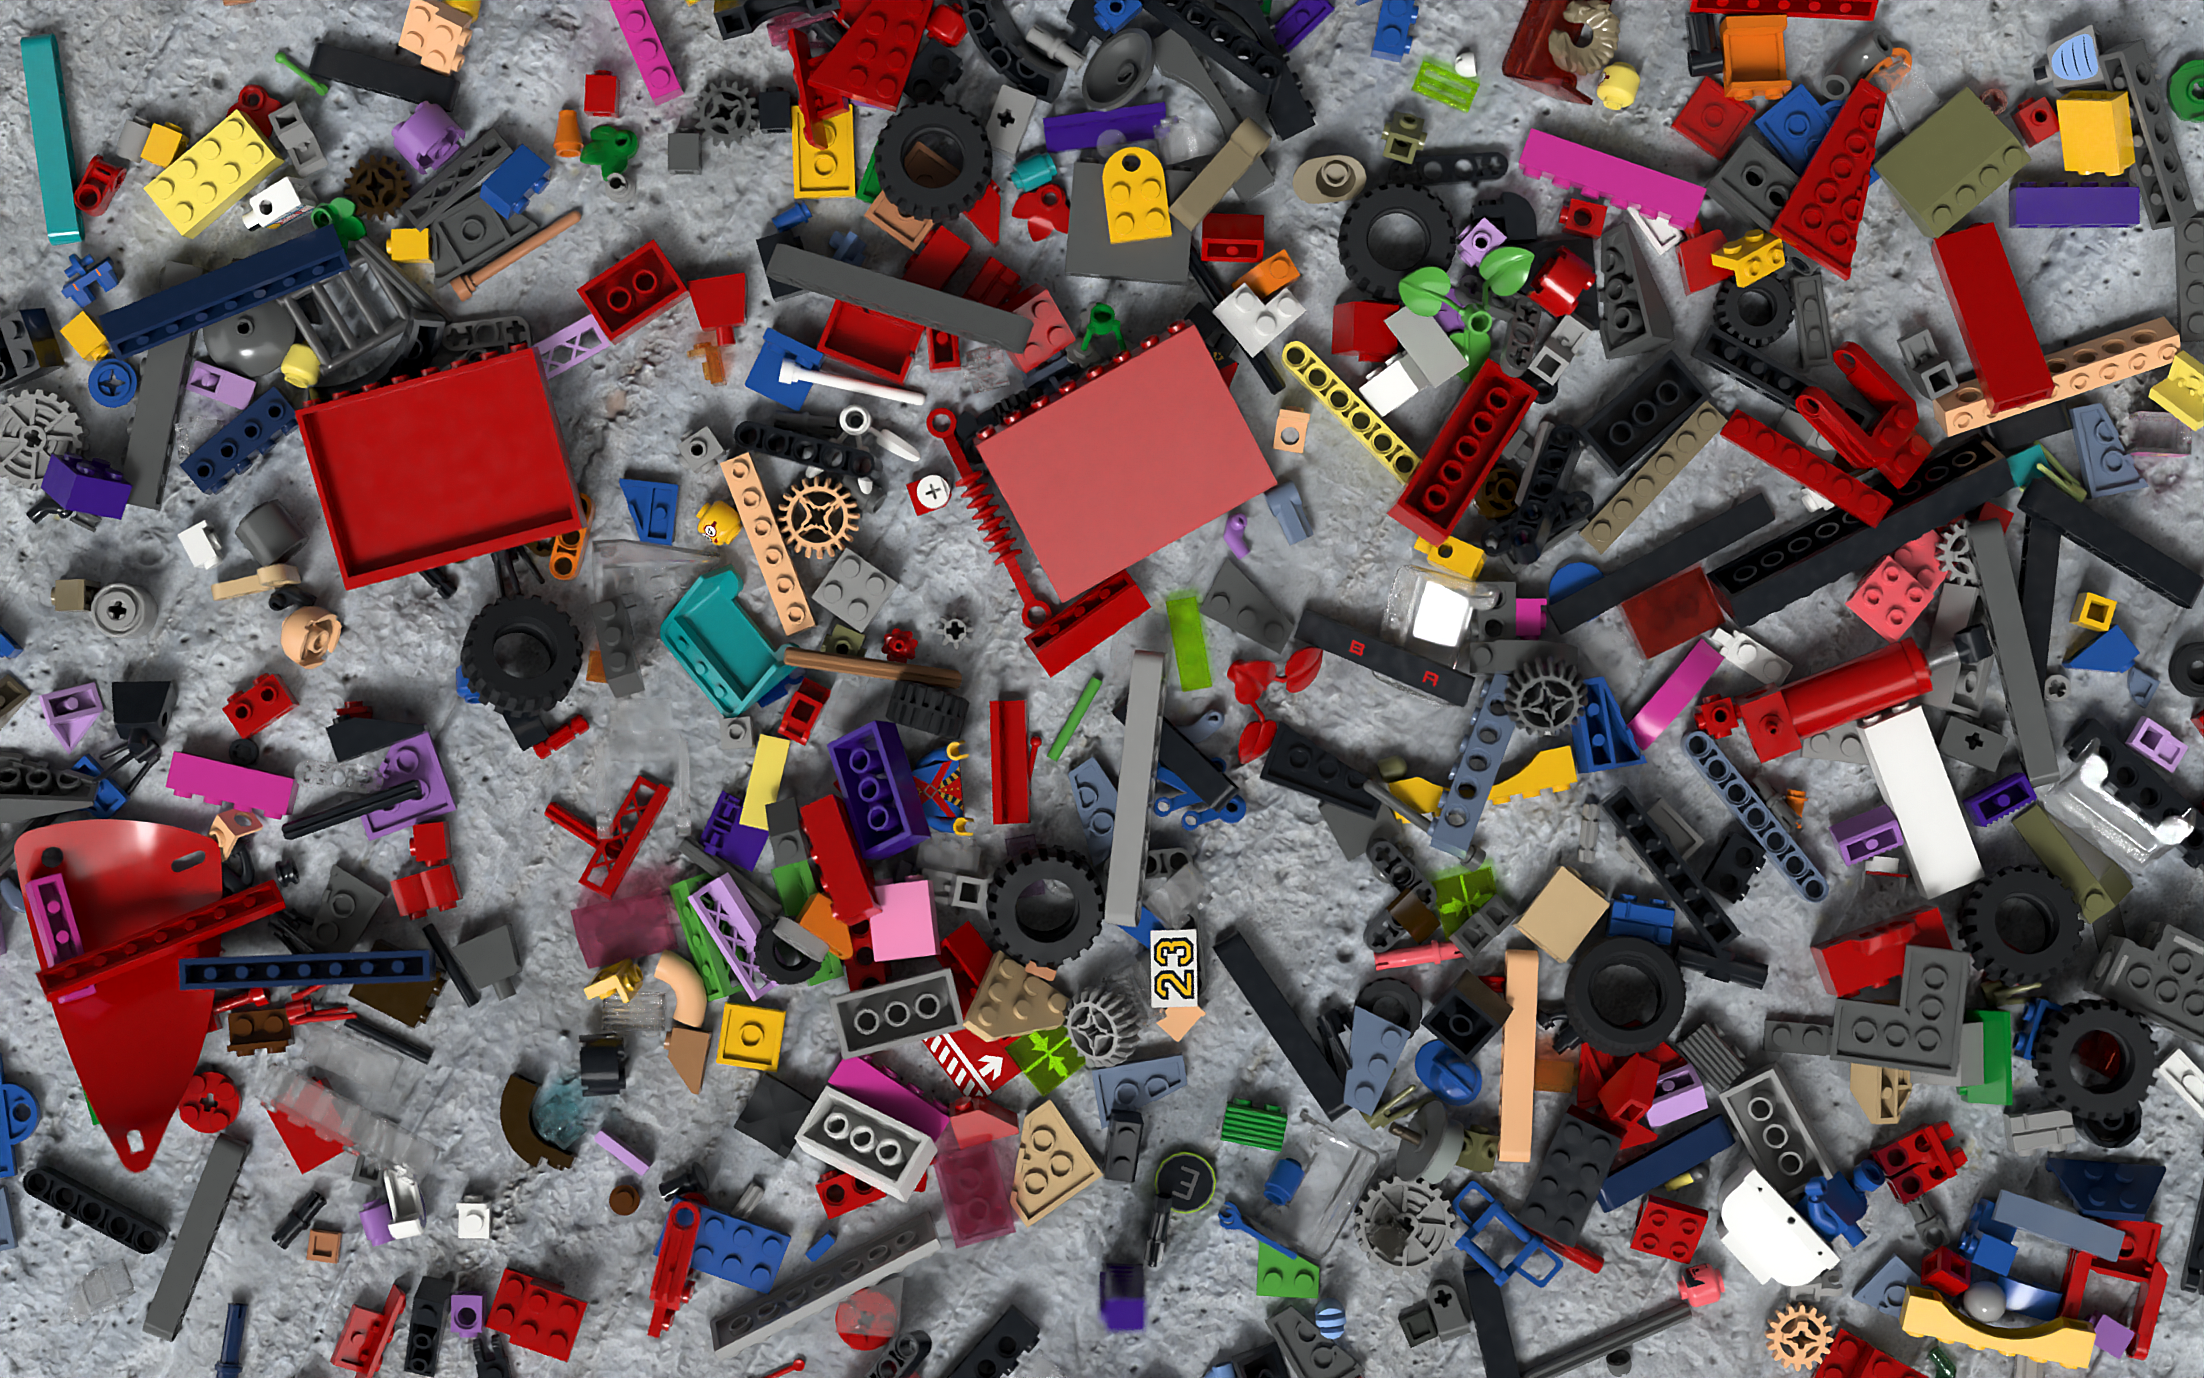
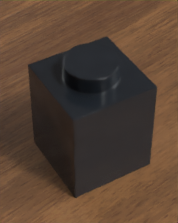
M767 87L766 92H759V121L762 134L792 133V96L789 91H784V87Z

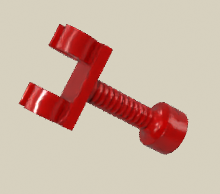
M250 988L248 992L232 996L231 998L229 997L217 1002L213 1001L207 1033L223 1028L219 1013L244 1006L245 1004L247 1005L248 1003L250 1004L251 1002L255 1003L257 1007L270 1004L271 994L269 988Z

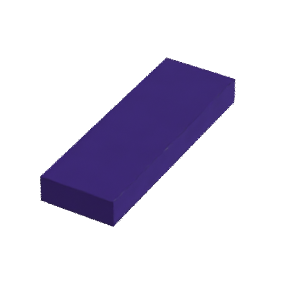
M1299 0L1274 24L1277 32L1273 35L1277 44H1283L1289 54L1335 8L1328 0Z

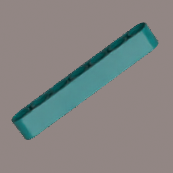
M54 33L21 37V53L48 238L52 246L85 241L82 210L74 202V194L78 188V179L57 39Z

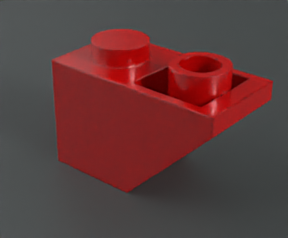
M1637 1052L1597 1092L1611 1120L1632 1127L1652 1107L1660 1070L1658 1060Z

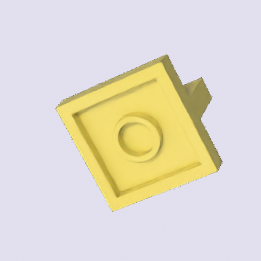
M2183 350L2175 355L2168 378L2151 387L2148 397L2194 431L2204 426V365Z

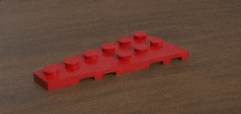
M872 0L808 79V85L897 112L935 0Z
M1863 78L1856 82L1769 229L1770 233L1845 281L1850 279L1851 262L1853 253L1856 251V237L1859 223L1862 221L1870 181L1871 162L1875 157V143L1877 133L1881 127L1887 97L1886 93Z

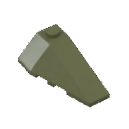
M2035 804L2011 821L2044 869H2047V874L2050 877L2056 874L2063 879L2060 885L2064 889L2070 887L2075 895L2071 896L2074 904L2080 902L2082 912L2077 915L2080 920H2084V923L2091 924L2116 907L2134 888L2113 859L2039 805Z

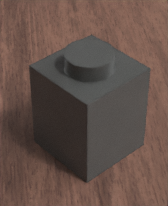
M678 128L676 133H668V171L671 175H702V138L699 133H694V129Z

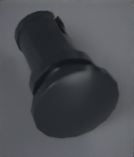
M828 12L818 14L808 25L806 33L815 32L817 34L815 38L818 40L822 39L833 49L844 35L834 26L835 22L833 20L829 21L825 18Z
M698 1162L692 1163L691 1171L689 1169L683 1170L682 1175L659 1184V1191L665 1202L671 1201L675 1195L680 1196L689 1191L694 1193L698 1191V1187L703 1191L709 1188L707 1176Z

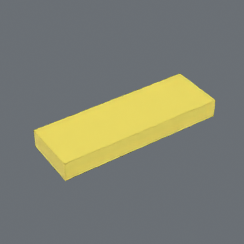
M760 734L739 822L740 825L768 831L765 805L777 802L790 740Z

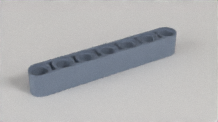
M1701 731L1686 733L1680 742V749L1684 756L1757 846L1766 851L1765 856L1790 887L1804 901L1812 903L1823 901L1829 892L1827 881L1710 736ZM1695 736L1699 737L1703 742V749L1697 754L1693 753L1689 748V742ZM1714 760L1719 761L1723 769L1721 775L1716 778L1712 777L1708 770L1709 764ZM1733 784H1737L1742 790L1741 798L1735 802L1728 796V789ZM1753 808L1758 809L1761 813V820L1756 825H1751L1747 820L1748 812ZM1772 832H1776L1780 836L1781 841L1780 845L1775 849H1771L1767 845V837ZM1792 856L1797 857L1800 862L1799 869L1795 873H1790L1786 868V862ZM1811 880H1815L1819 885V891L1814 897H1809L1806 893V885Z

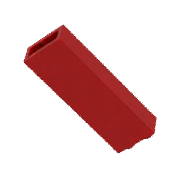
M1977 222L1968 226L1966 230L1955 233L1954 231H1946L1939 238H1934L1931 254L1990 414L2051 398L2055 385L1994 222L1986 224Z

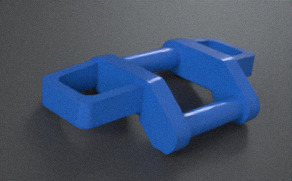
M1471 1181L1452 1201L1453 1210L1469 1227L1455 1243V1246L1460 1251L1465 1250L1495 1278L1494 1282L1500 1288L1516 1272L1538 1288H1544L1562 1269L1563 1261L1543 1244L1544 1240L1538 1234L1534 1236L1504 1208L1505 1204L1499 1199L1495 1200L1476 1181ZM1471 1190H1477L1492 1204L1474 1224L1459 1207L1460 1202ZM1494 1217L1526 1244L1525 1248L1504 1270L1473 1242ZM1538 1248L1556 1264L1543 1280H1537L1520 1268Z

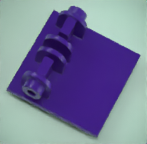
M722 791L700 837L699 843L705 847L703 851L753 872L769 837V832L740 825L744 800Z

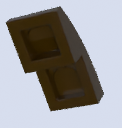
M1408 887L1385 908L1419 945L1441 925V922Z

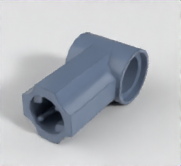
M1292 480L1263 492L1272 515L1277 517L1289 546L1314 535L1303 512L1301 498Z

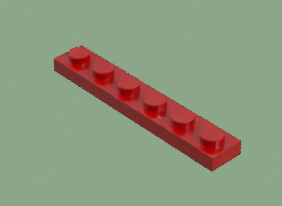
M1736 409L1720 432L1721 437L1873 528L1878 526L1893 504L1890 498L1739 409Z

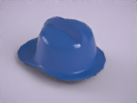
M1441 1040L1428 1042L1420 1048L1415 1059L1417 1076L1437 1097L1452 1106H1463L1476 1099L1481 1091L1482 1078L1479 1069L1471 1060L1467 1063Z

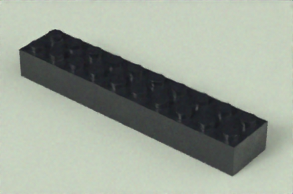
M1976 433L1923 461L1906 485L1900 489H1897L1889 480L1873 487L1874 490L1890 498L1893 502L1876 528L1836 506L1707 573L1706 576L1715 599L1740 629L1752 626L1760 619L1773 612L1783 610L1787 605L1798 599L1810 596L1821 587L1837 582L1846 574L1856 569L1864 568L1871 561L1894 552L1896 548L1921 538L1923 534L1948 524L1952 519L1975 510L1979 505L1993 498L2002 496L2006 491L2015 487L2007 460L1979 433Z

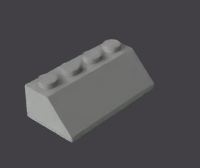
M1944 583L1943 592L1939 597L1936 621L1932 626L1929 649L1951 641V637H1954L1955 632L1980 623L1984 625L1992 646L1979 588ZM1995 654L1975 663L1964 664V662L1960 663L1959 661L1932 671L1930 680L1933 691L1917 696L1916 702L1932 708L1953 713L1957 712L1980 719Z
M1777 1060L1749 1073L1718 1094L1762 1176L1784 1200L1804 1192L1806 1184L1810 1182L1812 1177L1824 1176L1826 1180L1833 1178L1837 1168Z

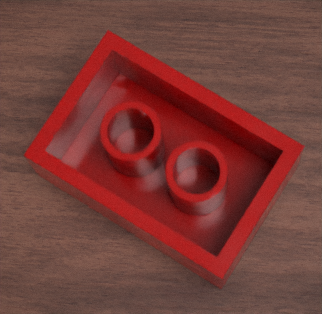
M654 239L577 289L584 303L610 342L614 345L690 296L689 290Z

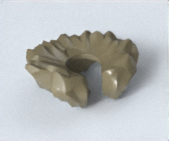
M1600 0L1572 1L1566 10L1563 11L1564 19L1568 22L1587 24L1593 32V38L1588 46L1579 48L1571 42L1567 32L1557 29L1551 30L1549 34V51L1553 55L1555 64L1562 70L1586 76L1587 73L1594 74L1595 70H1601L1602 66L1608 65L1610 59L1614 57V52L1618 50V34L1621 32L1619 28L1620 20L1611 12L1608 2Z

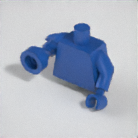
M1864 1159L1854 1167V1177L1850 1180L1852 1184L1847 1182L1840 1171L1836 1172L1833 1178L1826 1180L1824 1176L1812 1177L1805 1186L1807 1196L1793 1206L1826 1241L1831 1242L1842 1234L1854 1248L1867 1238V1235L1856 1223V1221L1865 1216L1869 1207L1864 1191L1874 1192L1885 1182L1882 1169L1869 1159Z

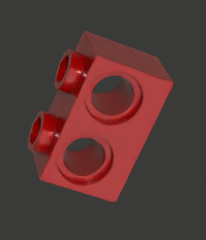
M837 1169L821 1174V1181L815 1185L829 1220L887 1196L886 1192L874 1186L869 1188L860 1187L857 1184L856 1177L844 1171L838 1173ZM834 1184L840 1185L844 1189V1197L840 1200L832 1199L828 1194L829 1186Z

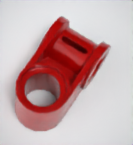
M96 154L88 164L85 175L75 191L74 202L76 206L89 216L96 217L104 214L116 191L121 187L125 179L126 168L123 166L116 167L104 161L103 156ZM91 194H97L98 199L95 205L86 207V198Z

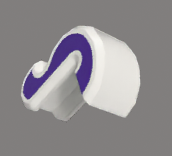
M413 1162L387 1166L384 1171V1181L393 1216L388 1227L391 1235L396 1239L422 1235L427 1227L426 1205L419 1185L420 1175L417 1166Z

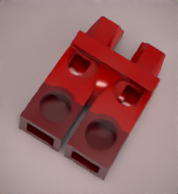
M1943 1120L1931 1125L1922 1123L1883 1145L1879 1144L1869 1149L1876 1164L1886 1175L1885 1181L1896 1202L1905 1205L1943 1183L1948 1178L1950 1179L1958 1175L1956 1169L1968 1161L1960 1146H1955L1945 1151L1941 1142L1954 1136L1947 1121Z

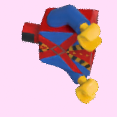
M960 740L931 750L916 762L915 770H912L911 773L928 826L939 832L956 833L959 836H972L973 833L965 830V824L967 822H974V819L964 816L960 759L967 758L969 754L962 755L959 753V745L965 743L964 740Z

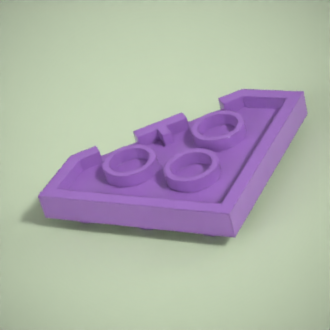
M430 732L392 745L384 761H382L368 795L412 779L419 780L422 794L360 816L369 841L458 810Z

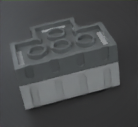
M2149 921L2145 930L2146 933L2138 945L2127 938L2109 935L2083 991L2101 997V1000L2123 1005L2129 1011L2136 1012L2143 1020L2154 1023L2157 1027L2176 1036L2183 1037L2184 1040L2192 1044L2204 1047V941L2167 923Z

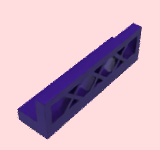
M1165 102L1117 108L1105 112L1094 111L1043 118L1046 149L1049 154L1168 139L1169 137Z

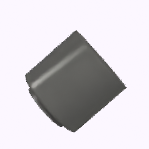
M278 499L264 502L255 507L243 517L235 531V535L262 567L284 564L296 555L310 539Z

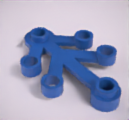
M1220 757L1212 758L1211 761L1219 763L1222 767V772L1225 773L1226 762ZM1158 760L1156 779L1186 794L1170 799L1167 797L1158 798L1153 806L1157 816L1166 817L1171 811L1204 802L1175 773L1161 767ZM1236 794L1229 802L1235 804L1237 808L1235 812H1229L1226 806L1220 813H1217L1212 808L1199 813L1190 810L1182 816L1181 825L1184 829L1193 831L1199 825L1221 819L1228 824L1237 823L1246 813V803L1241 796ZM1158 803H1166L1169 808L1168 811H1160ZM1193 816L1196 819V824H1187L1185 818Z

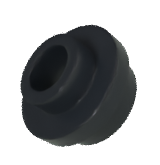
M1538 375L1532 377L1528 385L1537 390L1539 384H1544L1548 389L1545 395L1538 394L1534 402L1543 405L1553 401L1558 393L1557 382L1552 386Z

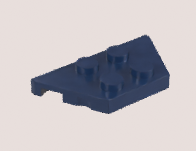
M2049 1157L2045 1163L2048 1173L2054 1172L2061 1182L2059 1188L2072 1201V1206L2080 1216L2143 1222L2166 1172V1166Z

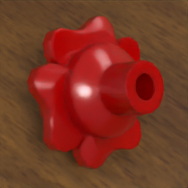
M894 628L892 634L884 635L885 643L881 651L884 654H888L887 661L907 663V658L912 660L916 657L915 649L918 646V641L912 639L913 633L911 631H901L898 628Z

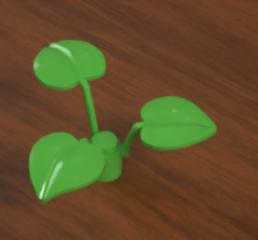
M1504 246L1496 248L1484 256L1479 265V273L1486 279L1482 285V305L1470 303L1462 308L1448 297H1445L1450 290L1451 282L1447 273L1436 266L1418 268L1404 276L1399 282L1400 297L1413 313L1424 317L1434 316L1439 312L1442 302H1444L1461 315V319L1466 325L1464 333L1453 332L1448 338L1469 364V366L1456 374L1467 384H1469L1477 369L1488 359L1491 349V341L1486 333L1492 325V318L1487 312L1490 309L1488 304V288L1490 286V289L1499 296H1510L1519 291L1527 280L1531 263L1535 257L1529 250L1516 246Z

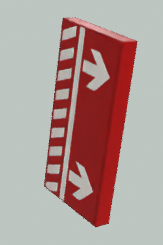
M955 984L964 1021L971 1004ZM967 1028L922 1040L963 1096L974 1097L980 1095L987 1098L1022 1072L1020 1066L998 1040L986 1042Z

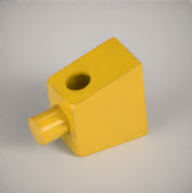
M1418 536L1414 545V549L1428 555L1427 561L1430 565L1471 585H1475L1487 560L1484 550L1452 536H1449L1438 548ZM1445 549H1450L1453 551L1451 556L1448 558H1444L1441 556V553Z

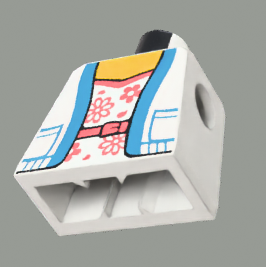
M287 176L252 197L249 201L253 210L243 215L242 219L245 226L251 232L260 227L278 230L311 214L316 205L320 203L308 180Z

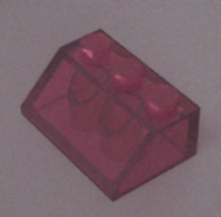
M665 888L571 910L577 941L588 969L617 963L628 957L634 959L660 953L664 949L673 950L679 948Z

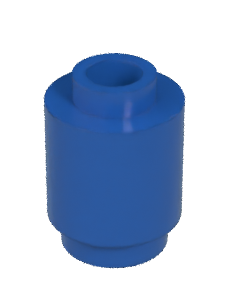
M1292 1158L1279 1159L1264 1184V1196L1269 1201L1280 1206H1284L1287 1201H1291L1305 1176L1302 1165Z

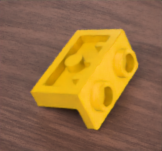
M628 957L599 970L583 990L589 1000L597 996L600 999H604L618 991L623 1002L627 1003L632 1000L642 987L643 974L637 964H633L631 958Z

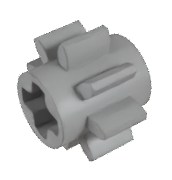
M953 612L952 620L947 621L945 618H941L942 623L945 624L944 630H938L936 633L945 635L946 639L942 643L943 646L948 645L951 641L954 643L955 650H959L960 642L964 641L966 644H971L970 640L966 637L968 633L974 632L975 629L967 628L965 625L969 620L968 616L964 617L961 621L957 619L956 612ZM953 623H958L960 628H964V633L959 634V639L954 640L953 635L947 633V630L953 627Z

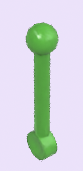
M284 52L276 53L275 61L277 63L285 64L311 84L319 95L324 96L328 92V88L324 83H318L287 59Z

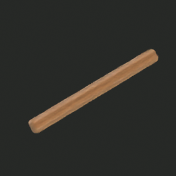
M787 647L783 658L785 664L790 666L897 681L906 680L918 684L953 689L959 688L962 681V675L956 670L795 647Z

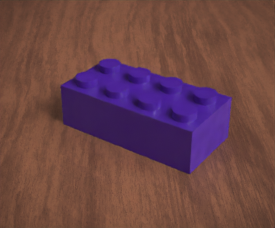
M874 720L827 744L863 859L885 860L932 837L896 723Z

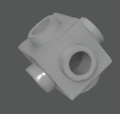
M705 426L698 432L694 428L680 437L682 442L677 445V448L681 453L676 456L686 471L691 468L696 474L700 471L706 474L719 465L717 460L726 455L727 452L711 428ZM699 447H703V453L696 456V450Z

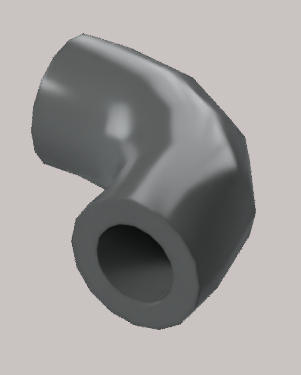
M1875 29L1845 50L1832 63L1822 79L1820 86L1823 95L1831 100H1843L1849 96L1856 82L1865 73L1892 55V44L1888 36L1880 29Z

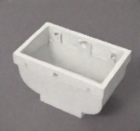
M1749 1154L1738 1163L1739 1168L1723 1182L1718 1192L1717 1202L1723 1220L1716 1226L1720 1241L1762 1285L1771 1278H1774L1777 1282L1786 1286H1801L1812 1281L1826 1268L1828 1270L1832 1269L1841 1261L1833 1242L1826 1241L1810 1226L1806 1219L1793 1207L1796 1203L1791 1198L1784 1200L1764 1179L1754 1159Z

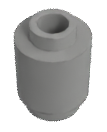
M134 116L133 121L126 119L116 145L119 147L116 155L140 164L142 160L140 156L150 134L152 122Z

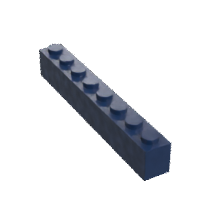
M330 224L121 308L114 309L100 315L99 319L111 349L117 360L121 361L349 270L351 266L333 224Z
M435 949L179 959V990L436 980Z

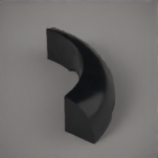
M961 0L964 11L962 16L968 32L986 61L1000 75L1004 74L1010 81L1018 85L1017 88L1022 92L1052 104L1058 98L1063 88L1068 66L1046 57L1029 44L1012 23L1002 0Z
M411 308L406 329L399 343L381 364L367 374L343 384L308 387L307 401L321 398L322 403L333 401L332 394L350 390L351 395L363 393L362 386L380 382L382 388L392 385V378L409 374L411 380L422 377L421 371L429 367L433 357H436L445 328L444 318L431 311Z

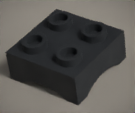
M767 1072L733 1128L755 1139L786 1159L797 1142L795 1140L796 1134L816 1101Z

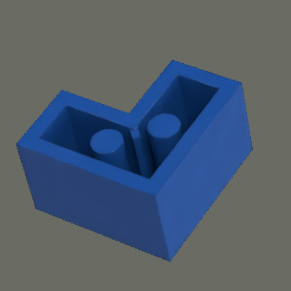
M1981 1197L1980 1202H1976L1971 1209L1969 1219L1972 1221L1968 1231H1963L1959 1238L1957 1247L1960 1250L1958 1254L1975 1264L2007 1277L2018 1247L2011 1244L2017 1229L1992 1220L1996 1203Z

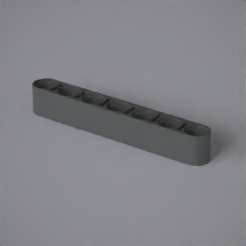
M224 1133L218 1135L146 1316L142 1331L169 1342H173L176 1338L250 1150L249 1143Z

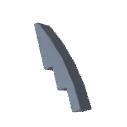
M2000 1190L1991 1218L2042 1239L2052 1240L2111 1262H2117L2125 1236L2123 1231L2005 1190Z

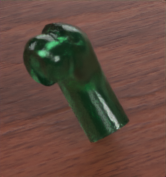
M1939 1346L1931 1349L1927 1357L1937 1367L1935 1378H1956L1957 1368Z

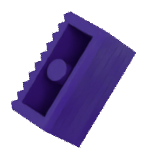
M2015 772L1962 800V804L1975 826L1987 827L1988 824L1998 821L2004 815L2009 816V812L2014 813L2015 809L2020 810V807H2025L2031 801H2036L2037 796L2026 775L2023 772Z

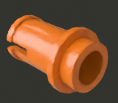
M1787 789V795H1785L1786 802L1802 818L1804 801H1808V798H1805L1806 792ZM1796 822V824L1798 825L1797 828H1801V823L1798 824Z

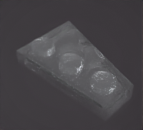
M1899 60L1873 75L1879 89L1887 94L1886 104L1903 138L1945 104L1943 100H1939L1928 88V85L1904 60Z

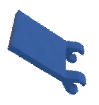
M1227 1200L1224 1202L1225 1205L1230 1206L1225 1211L1231 1213V1215L1224 1216L1222 1213H1218L1219 1223L1223 1228L1229 1230L1241 1229L1295 1260L1297 1257L1295 1245L1242 1216L1232 1201Z

